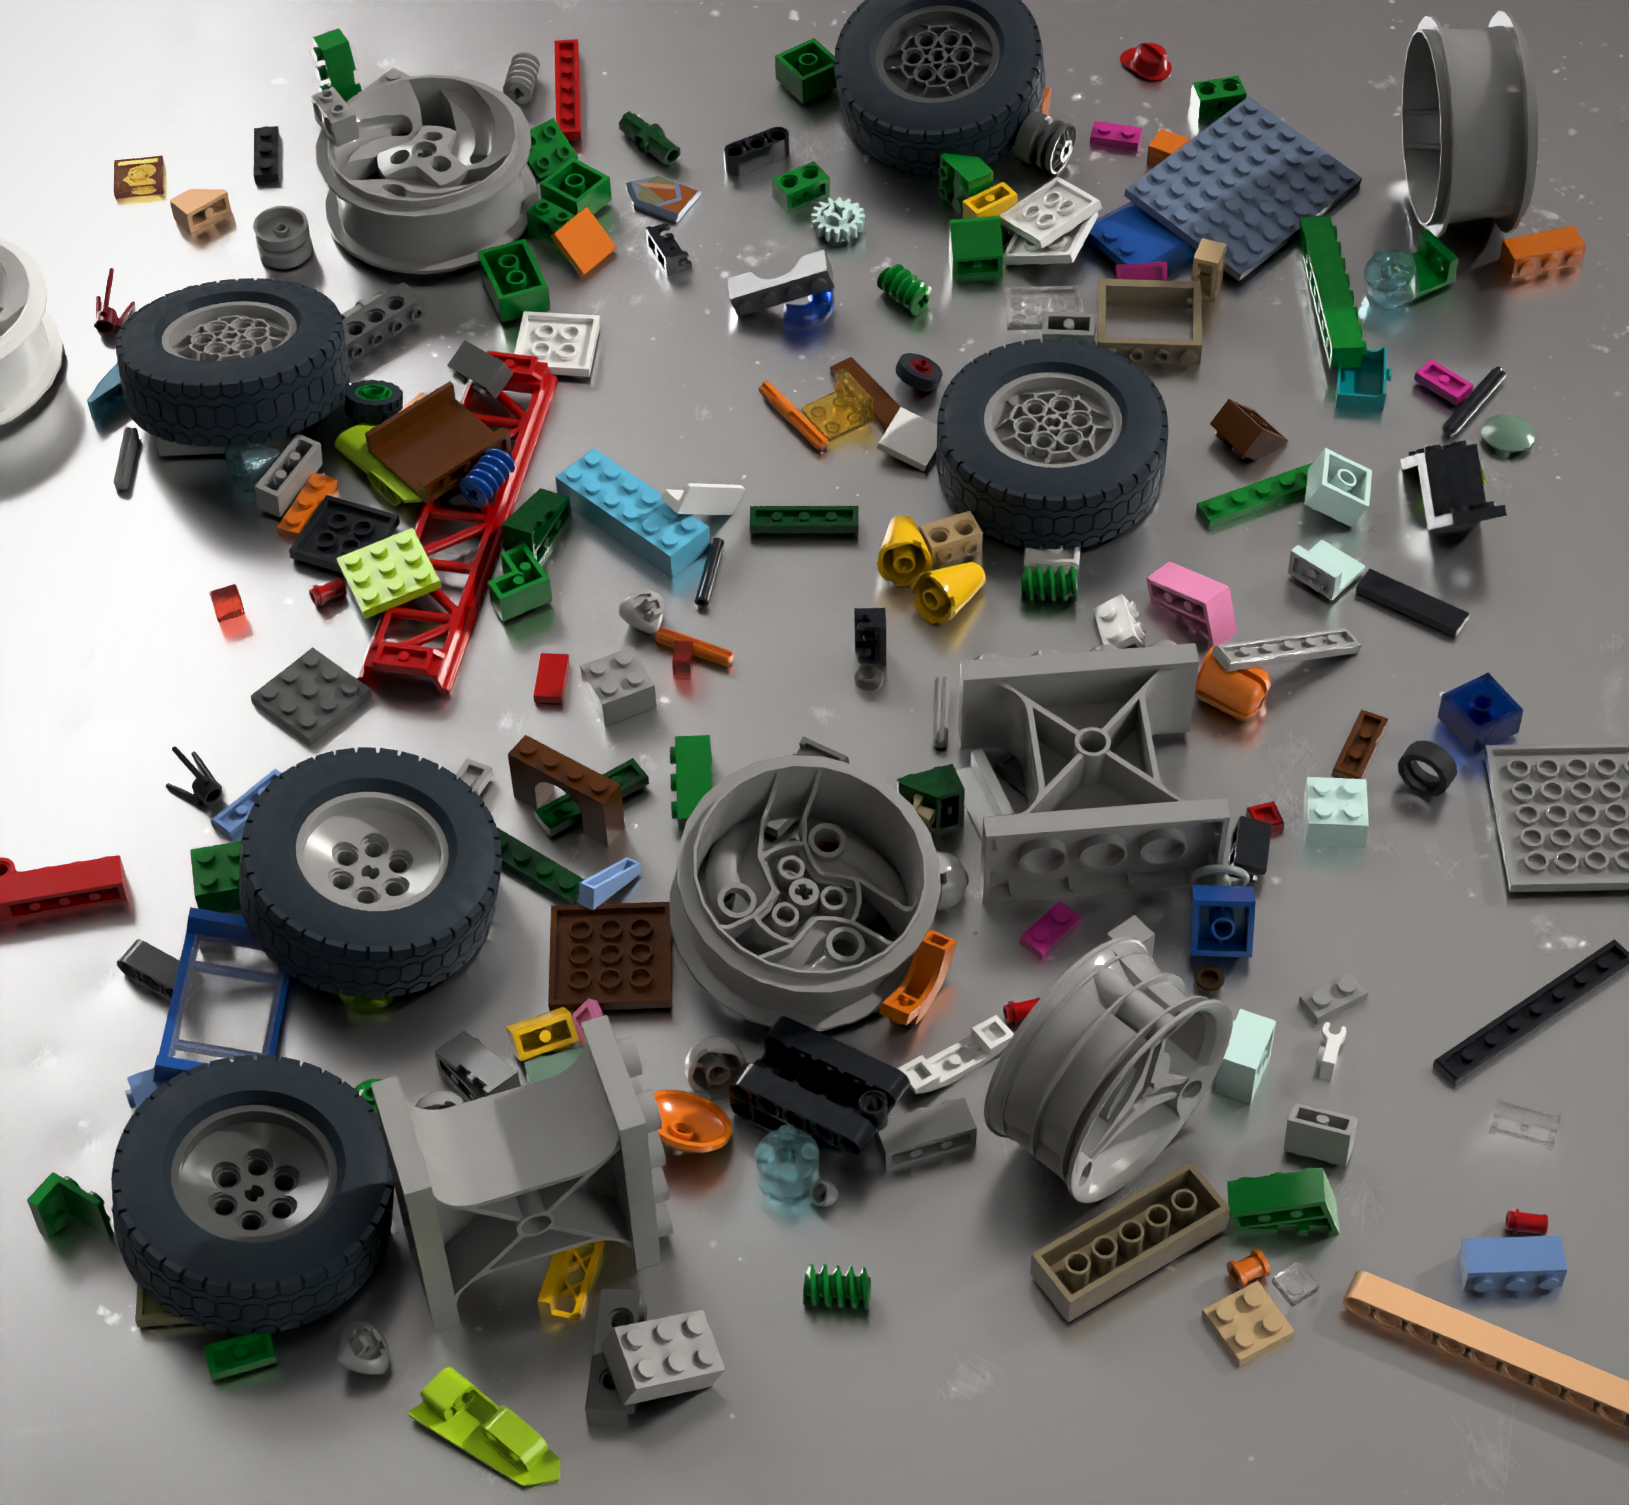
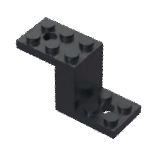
M1467 440L1443 445L1442 447L1441 444L1432 445L1408 452L1409 457L1400 459L1402 470L1418 468L1428 530L1507 516L1505 505L1495 506V501L1486 502L1477 444L1467 445Z

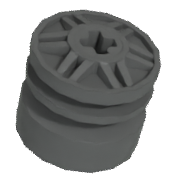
M1033 111L1025 118L1018 131L1014 155L1020 161L1031 165L1037 163L1038 168L1057 174L1066 165L1071 156L1076 139V129L1074 125L1057 119L1053 121L1051 116Z

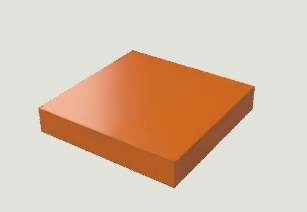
M588 207L582 209L550 236L580 277L585 275L617 248Z

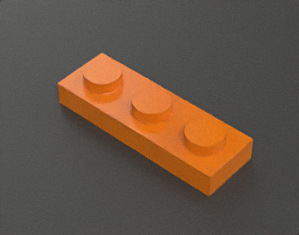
M313 472L277 526L278 535L296 540L325 496H332L338 488L337 479Z

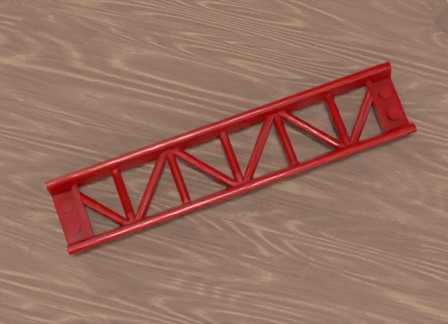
M487 351L490 355L503 361L513 372V375L502 389L503 391L532 394L526 412L503 391L497 396L496 400L517 419L474 414L486 426L510 429L508 430L510 432V440L517 439L511 454V458L515 463V471L510 473V477L499 488L493 507L489 503L485 507H477L484 514L436 508L434 505L435 500L428 504L423 501L413 527L419 541L428 518L478 524L423 546L427 556L482 534L483 536L474 562L461 563L429 558L434 570L469 575L458 607L440 589L429 593L449 614L401 608L399 605L381 613L357 678L363 684L368 683L372 670L431 677L440 694H450L503 541L501 524L512 515L558 382V378L551 375L548 363L539 362L538 357ZM467 383L460 401L468 410L475 393L472 385ZM392 617L443 624L400 643L383 641ZM447 635L443 649L422 646Z

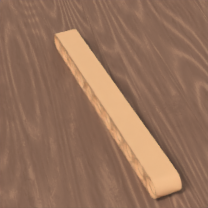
M1358 1271L1354 1274L1342 1300L1344 1307L1350 1312L1629 1430V1381L1371 1273Z

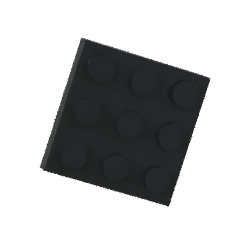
M326 495L290 548V558L342 573L336 558L392 536L400 524L399 515Z

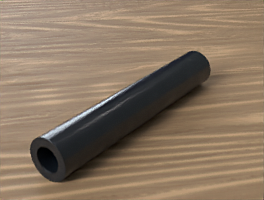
M713 538L710 543L695 598V604L700 607H706L710 599L724 547V541L721 538Z

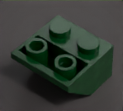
M953 764L937 766L931 770L908 774L897 779V792L910 802L911 805H913V797L916 793L924 796V806L936 810V817L931 826L935 828L936 834L964 826L965 789Z

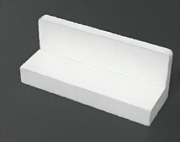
M689 483L685 490L665 489L661 499L677 514L732 515L745 488L742 485Z
M978 749L971 752V766L956 770L965 789L964 807L979 838L982 840L983 817L1012 815L1014 811L983 749Z

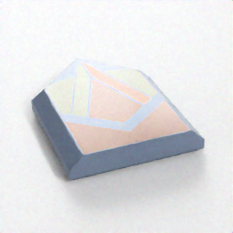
M660 176L625 183L635 209L677 223L701 195L699 190Z

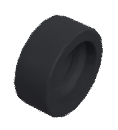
M1416 741L1410 744L1398 762V772L1402 780L1414 791L1426 796H1439L1445 793L1455 779L1457 765L1453 757L1436 743ZM1417 761L1424 762L1432 767L1439 777L1424 771Z

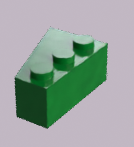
M339 28L312 37L314 48H311L314 60L317 62L315 73L321 84L318 87V91L321 92L334 87L344 101L347 102L350 98L357 95L358 92L362 91L360 83L355 84L353 71L356 70L349 41Z
M710 735L675 736V746L670 747V764H676V774H670L671 791H677V801H671L672 819L678 820L679 829L685 827L686 821L702 797L712 789Z
M1305 1168L1301 1171L1289 1173L1275 1172L1268 1176L1241 1177L1238 1180L1227 1181L1229 1217L1236 1231L1278 1232V1227H1298V1233H1308L1309 1228H1328L1329 1234H1339L1337 1200L1323 1168Z

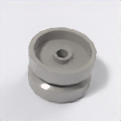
M292 206L271 207L261 212L254 219L253 231L260 260L265 265L278 269H287L304 263L311 256L313 245L309 233V224L306 214L300 209Z

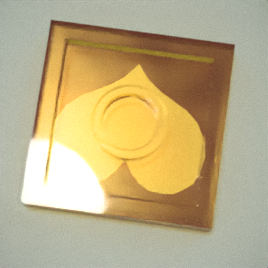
M163 155L114 160L113 193L115 199L164 194Z

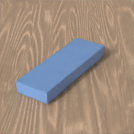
M277 769L271 771L211 820L212 827L230 841L235 840L243 833L246 820L252 806H254V802L276 777L279 778L281 772Z

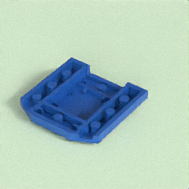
M1129 202L1096 219L1084 242L1092 251L1098 247L1118 265L1167 262L1168 277L1193 264V258L1197 251L1133 202Z

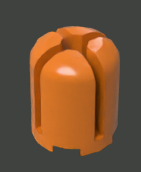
M1212 646L1201 662L1203 665L1197 675L1198 680L1194 697L1238 721H1246L1254 717L1270 690V675L1260 667L1227 672L1211 654L1214 648Z

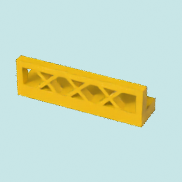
M606 1240L592 1242L593 1252L583 1258H580L576 1252L577 1247L553 1254L537 1300L540 1317L578 1325ZM581 1268L585 1275L584 1280L571 1286L566 1279L567 1275ZM569 1296L576 1303L573 1313L556 1310L558 1302Z

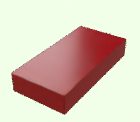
M540 654L533 695L534 702H563L569 654Z

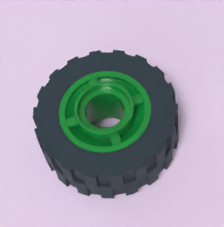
M382 380L355 382L349 385L345 394L346 416L360 423L381 424L403 409V391L399 386L391 382L388 383Z

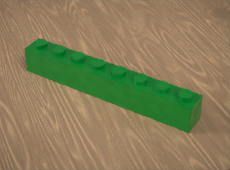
M1330 216L1300 217L1298 240L1330 369L1338 368V364H1341V368L1361 367L1362 357L1367 355V343L1362 341L1363 328L1362 324H1358V308L1353 307L1354 292L1349 290L1350 277L1349 274H1345L1346 263L1345 258H1341V242H1337V227L1332 225Z

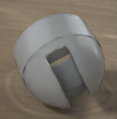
M818 1180L810 1189L811 1201L816 1206H831L838 1198V1190H836L833 1183Z

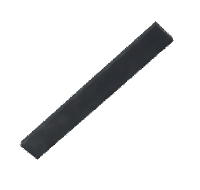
M1615 939L1435 1059L1433 1067L1454 1087L1628 970L1629 952Z

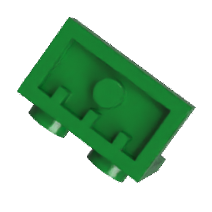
M554 118L530 129L532 146L527 164L537 180H542L551 175L572 157L578 160L577 154Z
M1427 229L1419 234L1416 252L1386 264L1384 271L1412 299H1415L1454 282L1459 258Z
M52 1172L27 1199L39 1232L49 1239L56 1231L61 1230L66 1225L70 1216H73L107 1238L114 1234L110 1225L111 1219L104 1208V1200L93 1191L87 1193L82 1190L78 1183L69 1176L63 1178Z

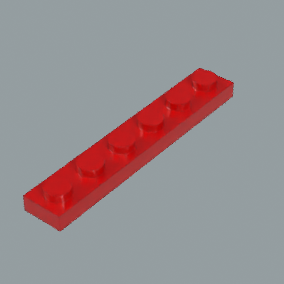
M578 39L554 41L556 122L567 140L581 139Z

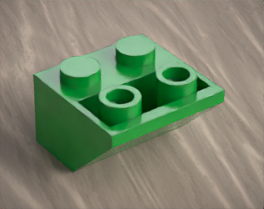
M947 153L940 155L939 193L943 199H946L954 207L956 212L963 215L962 201L993 187V170L979 157Z
M1000 216L949 220V263L952 278L1003 274Z

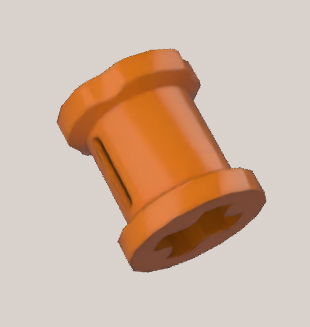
M1254 1249L1251 1251L1250 1256L1237 1262L1235 1260L1229 1261L1227 1263V1271L1233 1284L1238 1289H1242L1251 1280L1260 1276L1262 1278L1268 1277L1270 1275V1266L1263 1253L1259 1249Z

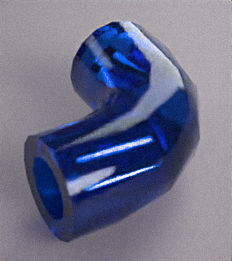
M830 289L810 295L809 303L785 304L783 329L795 331L810 330L822 325L833 312L834 290Z

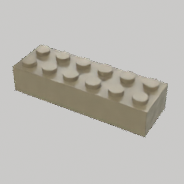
M1190 1161L1034 1252L1031 1256L1030 1274L1069 1323L1227 1229L1230 1208Z

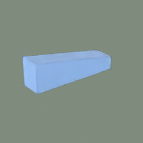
M626 857L580 882L579 904L591 910L596 909L641 874V863Z

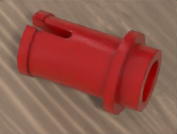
M337 578L321 586L314 585L313 589L309 590V594L314 605L320 604L323 606L325 601L345 595L347 591L345 590L346 586L343 580Z
M1040 998L1014 1003L1013 1000L1009 1001L1007 1005L1003 1006L1006 1022L1016 1025L1018 1021L1024 1020Z
M1514 1208L1513 1211L1508 1210L1506 1213L1505 1229L1511 1230L1512 1234L1520 1231L1546 1235L1548 1216L1546 1214L1519 1212L1518 1208Z

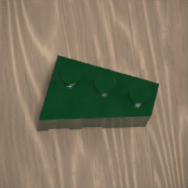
M540 488L501 524L504 540L503 549L508 551L526 543L539 564H541L572 516L570 497Z

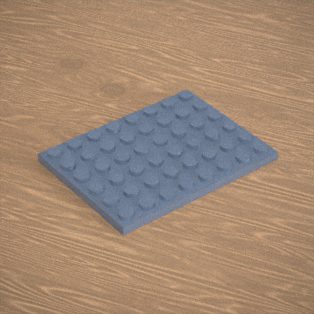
M1247 97L1127 187L1124 196L1196 250L1202 238L1227 244L1224 271L1240 281L1298 235L1300 217L1322 216L1360 186L1362 178L1252 98Z

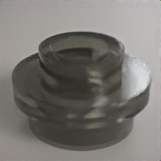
M865 664L859 667L855 673L854 681L858 688L871 691L881 686L883 676L878 667L872 664Z

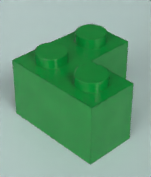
M526 543L501 553L503 575L488 581L491 605L502 621L552 601L550 578Z

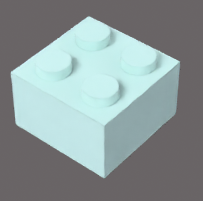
M1325 448L1308 468L1305 505L1352 527L1369 508L1372 470Z
M1307 777L1304 793L1305 845L1365 848L1369 827L1366 779Z
M1242 1009L1239 1010L1236 1020H1233L1227 1051L1214 1077L1216 1079V1093L1251 1104L1271 1055L1276 1025L1275 1020Z

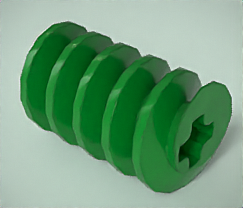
M901 264L884 269L877 278V287L887 295H890L892 299L896 300L901 306H904L913 315L918 316L926 309L932 288L925 285L922 280H918L914 274L911 275V272L908 269H904Z
M1025 566L1023 573H1021V600H1023L1025 593H1028L1030 600L1033 601L1036 593H1039L1041 600L1045 601L1047 594L1050 593L1052 600L1056 601L1058 594L1061 593L1063 600L1067 601L1070 593H1072L1074 600L1077 601V574L1074 567L1070 566L1067 574H1065L1063 567L1059 566L1056 574H1054L1052 566H1048L1045 574H1043L1041 567L1036 566L1032 574L1030 567Z
M810 1263L804 1278L803 1305H805L808 1296H810L813 1306H818L823 1297L826 1307H831L836 1298L839 1307L844 1308L847 1300L850 1299L853 1309H857L860 1301L863 1300L865 1309L869 1310L871 1277H868L866 1267H862L859 1276H855L853 1266H849L846 1274L842 1275L839 1265H836L833 1273L829 1274L827 1265L823 1264L818 1274L815 1271L814 1264Z

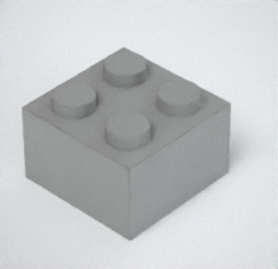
M633 647L580 665L583 689L604 727L657 708L655 685Z

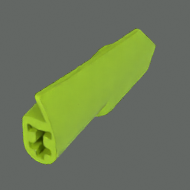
M361 423L345 430L336 438L335 448L353 464H356L367 473L368 480L373 488L390 503L398 506L402 502H422L421 498L368 452L365 433L379 424Z
M451 1366L441 1370L423 1388L420 1393L423 1402L408 1411L409 1417L522 1487L559 1481L561 1460L549 1450L543 1437L504 1405L499 1407Z

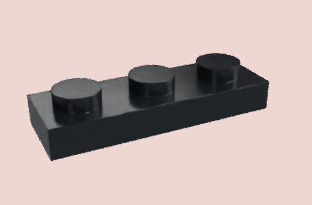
M278 126L254 128L253 176L255 183L279 181Z

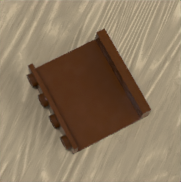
M451 381L435 389L422 399L415 401L409 407L394 414L391 418L365 433L368 452L426 504L459 485L487 450L491 448L499 449L507 454L512 451L510 432L504 427L493 432L455 399L454 385Z

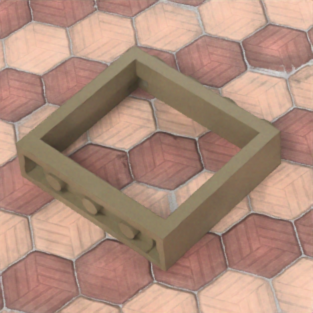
M1098 278V350L1100 347L1115 352V356L1119 354L1134 363L1201 364V281ZM1106 305L1193 307V340L1106 337Z

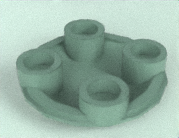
M1494 415L1485 421L1481 430V435L1485 442L1495 448V453L1499 456L1505 457L1510 455V453L1523 451L1534 445L1535 430L1526 419L1517 415Z

